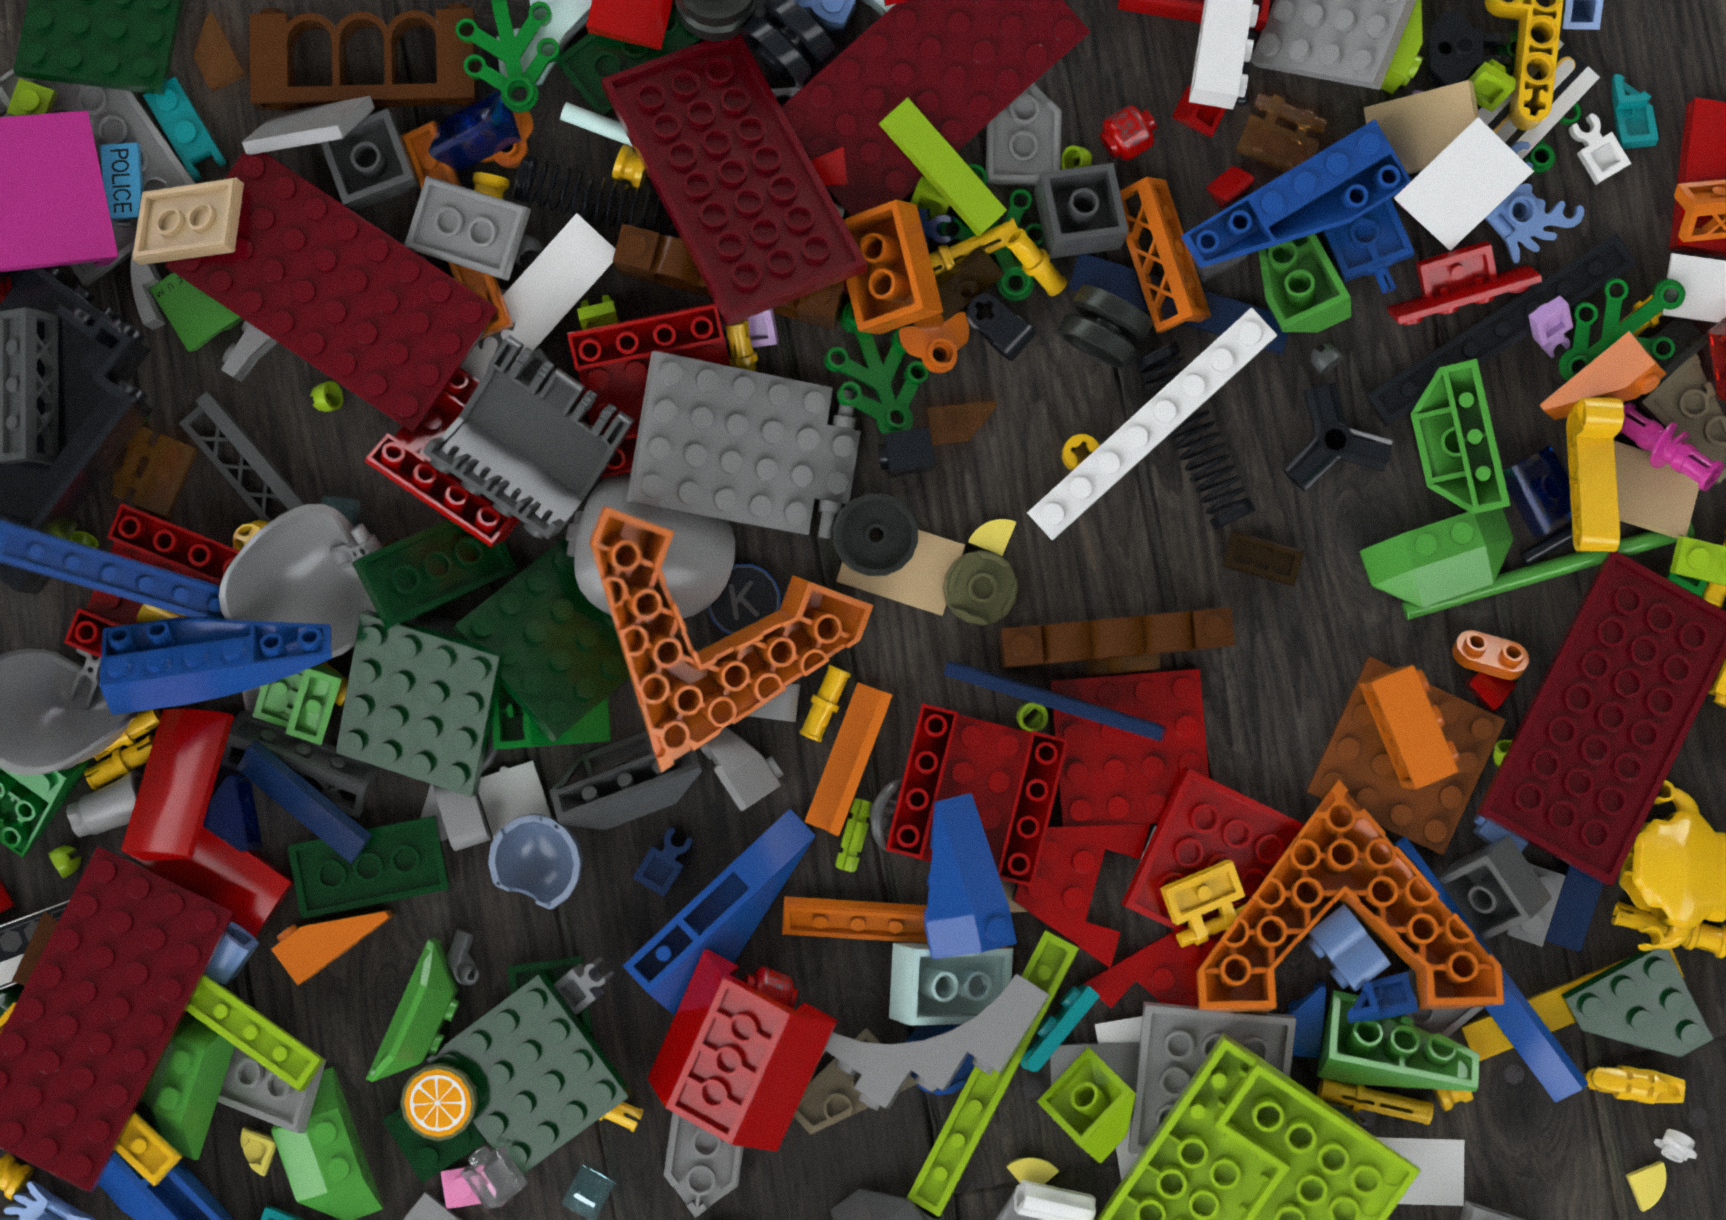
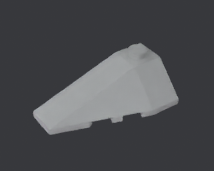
M726 726L720 730L721 733L700 748L709 760L712 759L715 763L714 771L742 812L783 785L779 778L784 773L772 756L766 759L760 751Z

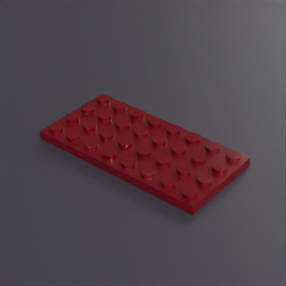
M908 0L892 6L781 108L809 159L845 145L848 183L828 185L826 188L847 212L853 216L896 199L902 201L916 188L920 178H925L879 125L907 97L957 152L1086 37L1090 31L1064 0Z
M741 34L730 40L716 42L706 40L601 79L605 95L727 326L867 271L868 263Z
M244 150L225 178H238L244 183L235 252L168 261L165 267L416 434L496 317L499 309L265 152L249 155Z
M1617 551L1608 552L1476 814L1607 886H1613L1726 657V612Z
M97 846L0 1034L1 1149L88 1192L95 1191L236 912Z

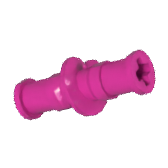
M1625 404L1624 420L1620 432L1636 442V445L1643 450L1651 452L1650 465L1659 469L1669 464L1678 473H1683L1699 484L1698 488L1702 491H1707L1717 481L1723 471L1724 463L1720 460L1714 462L1700 453L1698 448L1690 443H1686L1690 433L1684 431L1676 437L1674 436L1678 426L1676 423L1672 422L1664 429L1655 420L1651 421L1637 412L1634 404Z

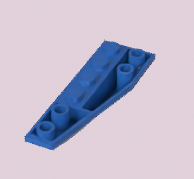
M1374 119L1180 237L1197 266L1201 269L1348 224L1398 194L1412 180Z
M181 617L103 628L100 689L112 715L186 705L225 697L272 683L331 659L332 628L330 624Z
M790 808L632 956L623 967L650 996L675 1016L703 951L708 949L732 963L736 961L816 835Z
M135 1110V1112H136L143 1120H145V1119L140 1115V1113H139L137 1110ZM115 1151L98 1183L115 1204L135 1220H234L182 1160L172 1168L157 1186H153Z

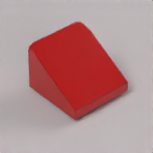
M1187 86L1172 118L1212 138L1227 108L1189 102L1191 86Z
M1233 166L1208 184L1206 190L1217 205L1224 209L1248 191L1254 184L1255 179L1251 174Z
M1476 671L1464 683V686L1489 711H1495L1517 684L1513 680H1506Z

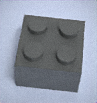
M389 109L367 116L343 139L320 143L342 203L353 212L420 187L398 124Z
M1114 163L1040 173L1034 188V194L1046 250L1051 259L1121 249L1129 231Z
M1509 835L1456 860L1437 878L1483 941L1532 919L1552 898Z

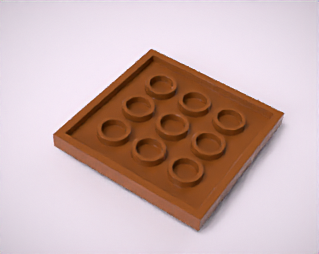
M1368 656L1305 792L1323 800L1339 779L1349 790L1348 793L1362 809H1366L1380 827L1401 837L1406 836L1409 841L1444 856L1506 720L1429 684L1430 690L1426 692L1431 706L1436 705L1443 716L1445 726L1441 727L1446 742L1451 740L1458 752L1460 761L1456 763L1459 772L1419 789L1402 788L1359 687V683L1395 668Z

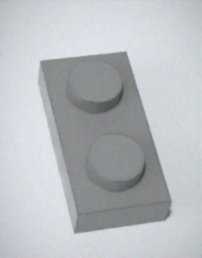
M1529 863L1552 898L1532 919L1504 931V934L1543 947L1566 875Z

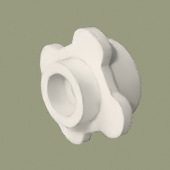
M1667 1129L1663 1139L1656 1138L1654 1141L1656 1146L1662 1148L1661 1154L1672 1161L1682 1163L1683 1160L1687 1161L1688 1158L1696 1159L1697 1153L1693 1151L1695 1141L1679 1131Z

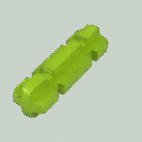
M854 798L852 801L850 813H853L852 818L847 819L840 844L843 851L842 853L838 852L835 866L838 869L848 872H855L857 870L860 859L856 857L857 852L862 851L869 823H866L867 817L870 818V808L873 804L870 801Z

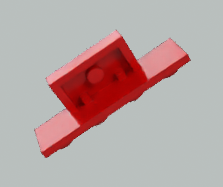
M1484 241L1416 261L1422 296L1387 306V311L1398 324L1413 325L1432 314H1450L1459 310V306L1469 303L1483 304L1494 300L1496 295L1506 292L1521 293L1530 289V285L1542 282V278L1530 265L1497 274L1492 245L1488 241Z

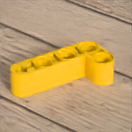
M1484 0L1487 11L1493 16L1519 20L1513 72L1516 85L1511 93L1509 117L1512 124L1523 131L1536 128L1549 115L1552 108L1563 0H1548L1549 7L1539 5L1536 0H1513V2ZM1531 30L1540 31L1544 35L1546 43L1536 42L1531 36ZM1527 67H1536L1540 71L1542 79H1532L1527 72ZM1530 100V109L1531 111L1536 112L1534 116L1530 115L1529 108L1524 107Z
M1582 397L1571 408L1567 416L1566 437L1572 533L1576 551L1616 552L1619 547L1620 521L1614 437L1622 429L1624 420V406L1620 398Z

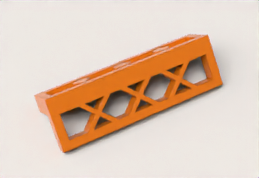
M1145 177L1120 190L1129 231L1125 239L1151 318L1154 321L1153 324L1156 332L1163 333L1186 321L1200 323L1212 317L1192 256L1180 237L1184 232L1167 181ZM1139 194L1142 205L1136 218L1129 214L1125 200ZM1143 227L1151 230L1153 236L1149 251L1141 249L1138 241ZM1154 261L1162 264L1165 272L1160 286L1152 283L1150 277ZM1168 296L1174 300L1178 314L1165 320L1161 307L1165 297Z
M1726 179L1677 184L1674 198L1685 210L1678 234L1682 242L1726 238ZM1712 215L1714 217L1703 227L1694 228L1698 216Z
M857 682L805 823L829 831L828 833L836 836L840 835L893 696L892 694Z

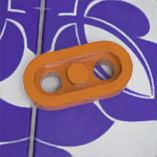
M1475 630L1462 632L1452 648L1453 657L1461 666L1506 680H1514L1521 677L1529 664V655L1520 644Z

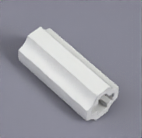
M1023 1179L1017 1185L1014 1194V1211L1019 1215L1042 1220H1094L1096 1199L1091 1194Z

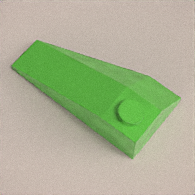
M1315 234L1258 251L1265 301L1282 332L1318 333L1351 317V297Z
M1333 991L1322 1032L1317 1077L1355 1085L1477 1091L1479 1053L1440 1033L1432 1034L1414 1025L1415 1020L1405 1015L1402 1017L1395 1016L1379 1020L1349 1023L1347 1013L1350 1008L1352 1009L1360 995Z

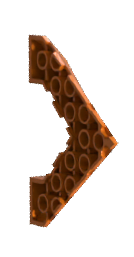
M602 506L589 543L661 772L674 765L673 761L690 750L695 751L721 733L720 730L729 724L737 723L787 690L786 686L801 676H808L829 662L830 657L845 647L850 648L861 640L874 605L792 575L780 610L698 652L695 651L686 633L687 628L676 603L673 602L666 586L667 581L661 569L674 532L632 515Z
M1338 779L1197 970L1199 1010L1218 1012H1269L1275 1009L1274 969L1338 900L1345 904L1359 920L1415 971L1418 1009H1459L1503 1005L1502 965L1474 938L1475 934L1456 913L1451 912L1438 898L1440 894L1400 848L1393 846L1392 842L1386 837V832L1365 808L1362 809L1348 793L1349 790Z

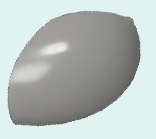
M631 474L615 475L602 480L591 492L584 510L575 513L573 524H569L566 540L569 541L566 555L574 557L575 578L579 589L588 601L611 615L589 543L602 506H606L673 531L674 535L661 567L672 600L676 603L682 619L694 616L708 608L718 599L726 587L734 565L735 538L729 522L626 502Z
M306 504L296 507L280 515L260 529L234 558L225 571L220 585L219 601L221 612L225 620L330 624L332 628V658L339 656L355 646L360 613L365 610L377 612L352 563L357 558L381 549L382 545L375 534H369L363 523L354 527L335 508L325 504Z
M26 648L0 655V767L2 769L25 776L41 775L68 769L97 756L124 733L139 711L117 715L111 714L100 689V657L76 649L77 653L87 658L85 665L58 652L46 649Z

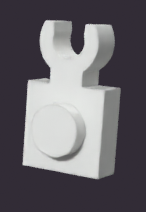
M1592 113L1585 118L1590 125L1588 133L1581 131L1577 123L1569 127V132L1575 141L1584 144L1585 148L1580 150L1577 155L1595 185L1629 166L1631 162L1613 132L1602 137L1600 133V120Z

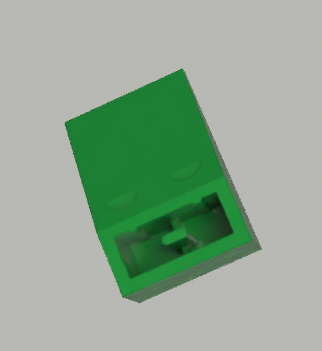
M499 683L492 717L493 749L611 741L608 697L553 743Z
M88 759L68 769L41 775L25 776L9 772L0 767V842L24 858L74 790L90 760Z

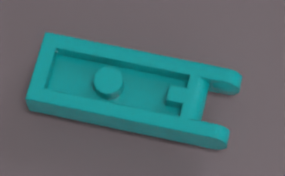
M176 77L167 81L165 95L150 93L143 95L195 182L201 179L200 172L195 165L213 155L215 162L220 167L227 164Z
M1080 984L1078 988L1075 986L1071 987L1060 1000L1062 1007L1054 1017L1049 1015L1041 1022L1036 1031L1038 1037L1027 1049L1020 1063L1021 1067L1032 1072L1039 1071L1100 995L1086 985Z

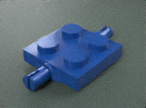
M1391 198L1348 224L1321 232L1343 283L1364 275H1375L1382 294L1397 288L1388 269L1393 264L1409 259L1414 255V249Z

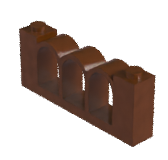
M452 3L447 4L446 9H436V19L426 12L410 10L394 17L387 26L375 14L359 11L348 14L335 27L330 20L321 14L308 12L299 14L291 19L281 9L263 8L260 10V14H249L250 102L258 111L294 110L366 96L371 97L375 108L480 105L479 79L470 78L463 67L464 61L468 56L473 54L479 55V48L474 43L467 44L462 42L455 32L456 24L461 19H472L478 26V17L473 8H468V5ZM471 25L464 26L461 30V35L465 37L472 35L474 27ZM419 26L434 31L436 36L437 83L398 84V43L403 33L410 28ZM373 28L383 34L385 84L347 85L346 83L347 42L351 35L359 29ZM309 30H325L330 33L332 41V86L295 87L294 51L296 42L302 34ZM474 61L470 64V72H479V61Z
M622 224L613 256V262L620 275L713 299L682 239ZM844 281L773 308L774 315L835 331L844 299Z
M1231 607L1002 628L998 631L1002 669L1218 649L1235 645Z

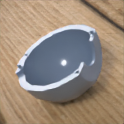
M531 814L517 817L499 829L490 846L488 865L492 882L495 886L508 892L515 891L526 894L536 900L535 904L547 909H553L569 898L579 882L582 874L583 856L579 841L566 825L559 824L557 819L550 816Z

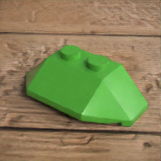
M1477 359L1439 367L1411 412L1427 487L1471 514L1511 506Z
M1503 508L1478 514L1466 512L1402 533L1360 550L1359 553L1371 587L1384 591L1419 608H1424L1493 585L1513 542V536Z
M434 937L427 940L366 1080L374 1082L421 1064L430 1055L436 1057L438 1050L441 1048L445 1036L439 1033L445 1020L449 1022L453 1020L460 1001L455 999L459 989L446 963V954L440 940Z
M192 1014L182 1018L141 1102L158 1134L180 1154L193 1160H199L235 1045Z
M334 1066L325 1069L322 1073L305 1133H295L275 1124L271 1132L296 1202L341 1220H355L382 1210L384 1206Z

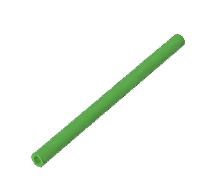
M1690 521L1687 537L1693 538L1695 532ZM1650 530L1620 539L1617 552L1627 557L1676 543L1677 539ZM1574 552L1498 574L1493 585L1424 608H1419L1405 601L1402 602V609L1406 619L1410 620L1600 565L1608 552Z

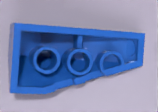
M972 793L934 801L930 843L932 848L931 870L927 875V886H929L927 909H924L923 918L931 959L982 953L1016 944L1017 941L1009 904Z

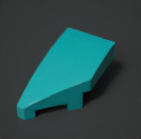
M1614 74L1611 79L1617 141L1622 149L1656 146L1659 141L1653 106L1648 103L1652 96L1645 91L1642 93L1638 92L1624 82L1625 77L1620 74Z

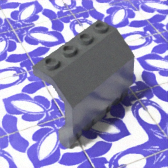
M508 335L489 362L486 374L458 418L441 437L431 439L422 453L431 458L429 463L437 470L445 474L452 472L462 479L461 485L466 490L477 496L484 494L494 501L492 506L498 512L507 517L514 515L525 523L524 529L540 539H543L544 536L550 539L558 535L586 501L631 430L635 420L620 411L605 434H603L617 411L616 407L609 404L602 410L595 425L591 426L583 418L595 403L597 394L589 390L575 408L586 387L559 368L548 380L555 367L549 361L541 365L530 384L521 378V375L531 363L535 352L527 347L520 354L524 344L513 336Z

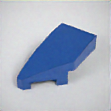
M1407 972L1370 982L1366 981L1360 996L1352 1009L1350 1008L1347 1013L1348 1022L1379 1020L1417 1012L1418 1006Z
M1318 982L1310 993L1300 1000L1294 999L1288 1004L1289 1012L1285 1015H1294L1296 1018L1292 1056L1319 1058L1325 1011V982Z

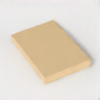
M1470 80L1364 107L1366 124L1374 119L1376 120L1407 174L1422 171L1479 117L1474 83Z
M230 178L142 192L132 260L139 265L235 252L244 183L238 178Z
M1614 441L1619 521L1678 539V536L1687 537L1699 491V484L1685 474L1678 473L1669 464L1655 469L1650 465L1651 452Z
M875 527L870 530L869 538L871 541L879 542L882 539V536L879 534V528ZM918 530V544L914 554L902 569L887 576H866L851 570L842 562L836 582L943 616L946 607L943 591L945 574L951 564L962 556L965 544Z

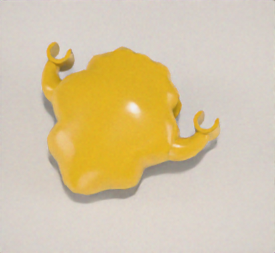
M1667 780L1664 781L1660 789L1662 797H1656L1653 805L1672 801L1677 812L1670 814L1664 820L1653 819L1650 823L1645 822L1620 870L1619 885L1627 892L1635 907L1641 910H1650L1663 926L1668 927L1665 934L1655 926L1640 929L1639 932H1645L1651 937V944L1638 945L1639 950L1642 951L1678 947L1689 938L1691 931L1704 919L1713 922H1723L1726 920V833L1715 832L1700 814L1695 800L1683 790L1674 787Z

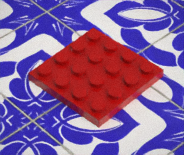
M1200 669L1050 681L1051 691L1160 723L1167 727L1164 741H1158L1052 708L1054 736L1069 740L1058 783L1062 827L1159 823L1184 767L1209 778Z
M1184 767L1121 905L1178 932L1187 930V921L1179 925L1172 923L1160 887L1227 859L1233 861L1245 897L1232 902L1233 907L1236 909L1246 905L1305 824ZM1218 908L1201 915L1203 922L1219 916ZM1223 930L1209 936V940L1204 944L1214 948L1226 931Z

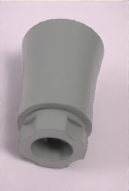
M133 770L117 781L97 791L81 796L76 802L67 805V817L74 833L78 837L89 834L97 835L129 824L143 775L138 770Z

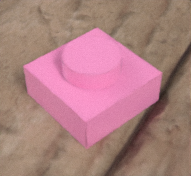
M480 1164L448 1168L441 1171L446 1209L483 1204L485 1202Z

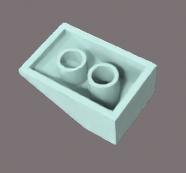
M893 943L889 1018L907 1025L964 1024L973 1019L997 999L1012 980L1013 948H997L982 953L931 959L928 944Z

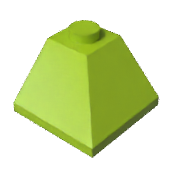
M1087 1047L1037 1102L1083 1150L1101 1164L1127 1136L1136 1093L1091 1048Z

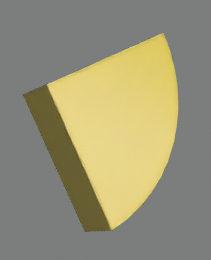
M1008 519L989 521L975 530L968 543L1002 557L1017 522Z
M245 1126L240 1137L243 1153L250 1167L258 1174L266 1176L277 1150L274 1137Z
M1036 1157L1017 1158L1006 1165L1019 1183L1024 1179L1046 1184L1060 1172L1048 1160Z
M1657 1161L1626 1174L1641 1211L1644 1212L1653 1207L1664 1192L1667 1176L1666 1168L1662 1161Z

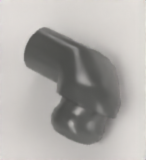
M457 929L446 957V963L458 983L473 985L478 981L480 975L479 970L468 953L474 934Z

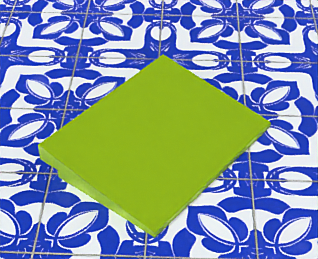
M1223 1032L1095 1220H1387L1420 1173V1168Z

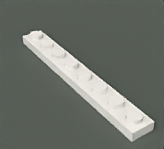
M1251 307L1030 509L1027 514L1053 541L1277 337V334Z

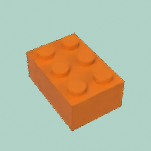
M896 199L843 219L868 263L866 272L846 279L859 332L880 335L944 312L917 204Z
M1414 665L1400 666L1359 683V687L1402 788L1419 789L1459 772L1456 763L1460 761L1458 752L1451 740L1447 742L1441 730V727L1445 726L1443 716L1436 705L1431 706L1426 692L1430 690V687L1421 669L1416 671Z

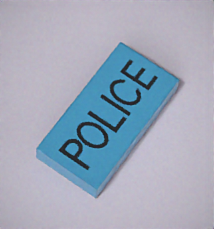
M138 142L100 145L102 180L111 221L138 219L142 192H144L141 145Z

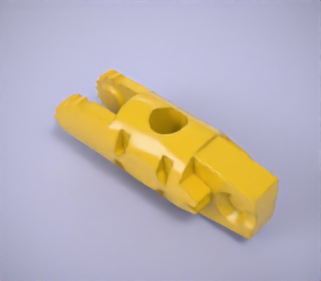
M1618 1065L1616 1068H1604L1603 1066L1601 1068H1592L1584 1074V1078L1588 1082L1586 1087L1588 1086L1594 1091L1598 1090V1092L1611 1093L1616 1099L1634 1100L1647 1104L1684 1102L1685 1080L1656 1070Z

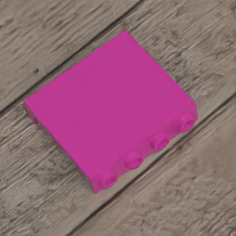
M88 110L0 117V272L94 262V267L109 266L118 257Z

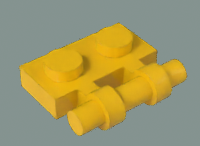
M1228 859L1160 887L1172 923L1179 925L1186 921L1188 922V929L1176 934L1178 943L1182 948L1193 943L1196 945L1203 944L1209 940V936L1223 930L1227 931L1245 906L1243 905L1236 909L1233 907L1232 902L1245 897L1234 863ZM1218 908L1219 916L1203 922L1201 915Z

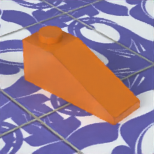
M1628 331L1539 406L1554 420L1566 418L1571 408L1582 397L1620 398L1622 402L1636 399L1641 394H1647L1659 385L1660 379L1666 375V372L1644 346Z
M389 909L301 926L299 929L293 924L276 937L280 943L271 950L298 986L308 981L395 916V914Z

